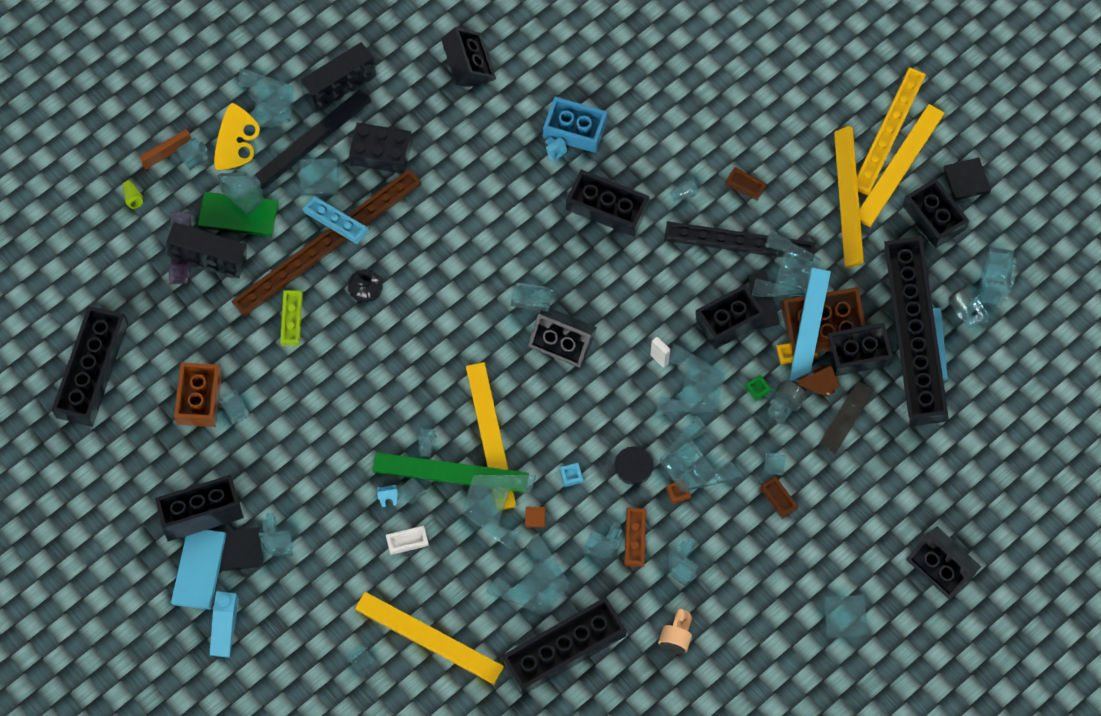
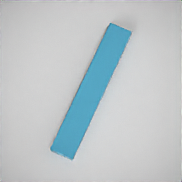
M811 268L788 381L811 372L831 271Z

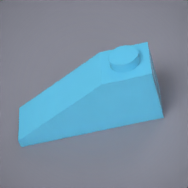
M216 591L210 656L230 658L239 598L236 593Z

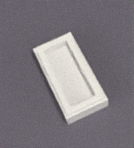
M656 337L652 340L651 356L663 368L669 364L670 348Z
M424 526L386 535L390 555L429 546Z

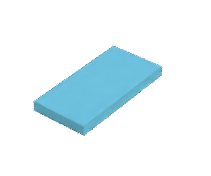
M204 530L186 536L171 600L172 605L211 610L227 535L226 532Z

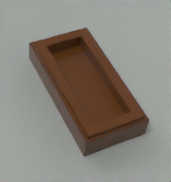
M735 167L725 181V185L756 201L759 200L767 187L765 182Z
M776 476L759 487L781 519L798 509V505Z

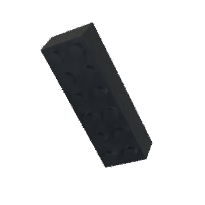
M92 306L87 307L52 407V412L57 419L93 427L128 326L125 314Z
M604 597L501 656L502 663L523 696L626 637L627 630L607 597Z

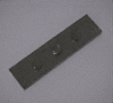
M857 381L819 442L820 446L834 454L837 453L873 395V389Z

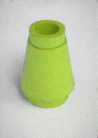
M132 181L124 182L122 188L126 205L131 209L139 208L143 204L142 194Z

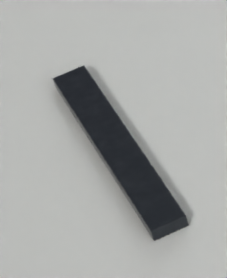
M361 90L355 92L248 180L250 185L262 192L372 101L371 98Z
M667 221L664 241L809 262L814 260L816 242Z

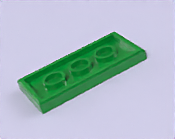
M204 192L198 228L272 237L279 203L278 200Z

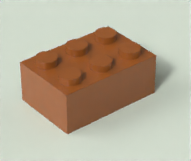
M181 362L174 412L177 425L216 427L222 380L220 365Z

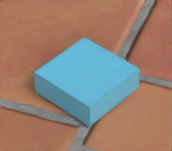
M578 462L559 467L565 487L584 482Z

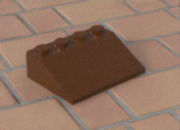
M859 287L826 293L815 353L829 350L828 333L865 326ZM805 296L780 301L792 356L794 355Z

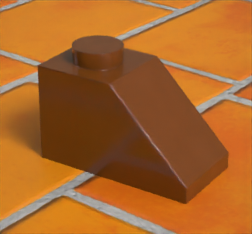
M829 365L821 366L791 381L805 390L824 396L835 393V389L840 387L832 366Z

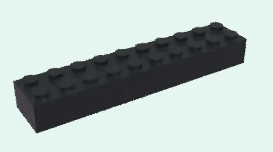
M922 236L884 241L910 427L949 422Z

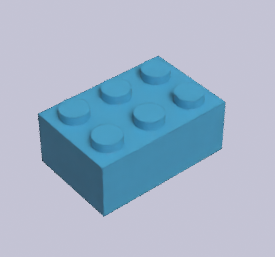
M554 97L543 127V138L548 139L552 137L556 140L561 137L565 140L566 145L596 153L607 123V111Z

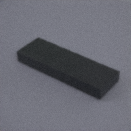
M767 272L749 274L747 278L751 293L765 313V321L760 328L779 325L780 322Z

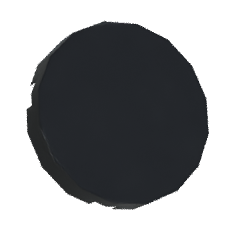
M637 446L627 447L616 456L615 473L624 483L642 484L652 475L653 459L645 449Z

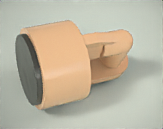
M682 608L678 609L673 626H663L658 642L661 648L677 654H684L688 651L692 634L688 632L692 616L688 611Z

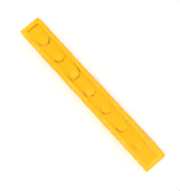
M909 67L857 175L858 192L867 196L870 194L925 79V73Z
M928 104L859 209L860 222L871 228L943 118L945 112Z
M847 126L835 131L834 136L844 264L849 269L864 263L853 128Z
M485 362L466 366L487 467L508 470ZM492 489L497 511L516 507L513 491Z
M364 592L355 607V610L493 685H495L504 669L503 665L367 592Z

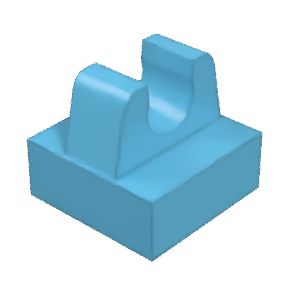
M549 137L545 140V143L548 144L546 147L548 157L553 163L567 152L565 140L561 137L556 140Z
M396 485L377 488L378 500H380L382 507H386V499H391L393 506L397 504L398 493Z

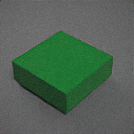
M761 375L744 386L755 402L771 392V388Z

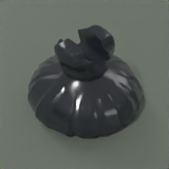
M358 270L351 275L347 283L350 296L359 302L368 303L369 301H374L383 290V281L373 270Z

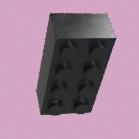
M360 42L300 79L304 99L315 113L325 110L331 103L341 100L344 95L350 91L357 90L360 85L371 81L376 76L374 57L363 43Z
M581 169L566 199V210L635 237L649 207L650 196Z
M173 222L166 241L167 256L172 260H182L188 262L193 267L201 266L210 272H220L229 278L236 277L240 279L247 259V244Z
M231 475L155 498L162 528L168 542L244 518Z

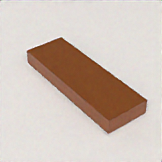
M183 130L139 156L145 170L192 143L188 130Z
M626 508L624 566L644 567L646 508Z

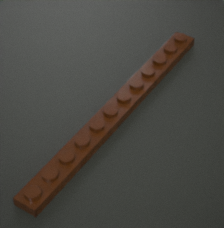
M408 169L349 213L348 216L367 226L421 186V181ZM329 228L232 300V304L243 317L247 316L348 239Z

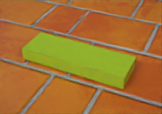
M283 290L281 346H300L303 291Z

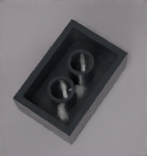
M357 122L349 152L350 164L403 174L406 171L412 145L411 131Z
M936 178L905 196L902 206L935 249L966 230L969 219Z
M746 285L696 310V322L715 350L763 325L765 321V313Z

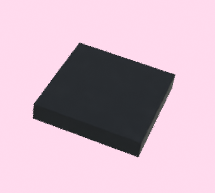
M979 157L943 167L954 201L990 193L991 188Z
M259 527L221 531L227 534L222 553L223 571L263 567Z

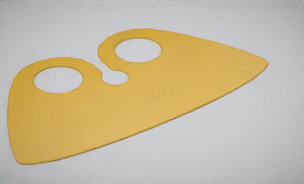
M231 103L227 108L219 130L214 158L216 170H226L250 162L254 156V149L251 144L246 142L238 143L237 138L242 137L244 140H253L258 136L260 127L250 114L234 103ZM246 125H253L255 127V133L252 136L245 135L244 127ZM241 147H247L250 150V155L247 158L239 156L238 151Z

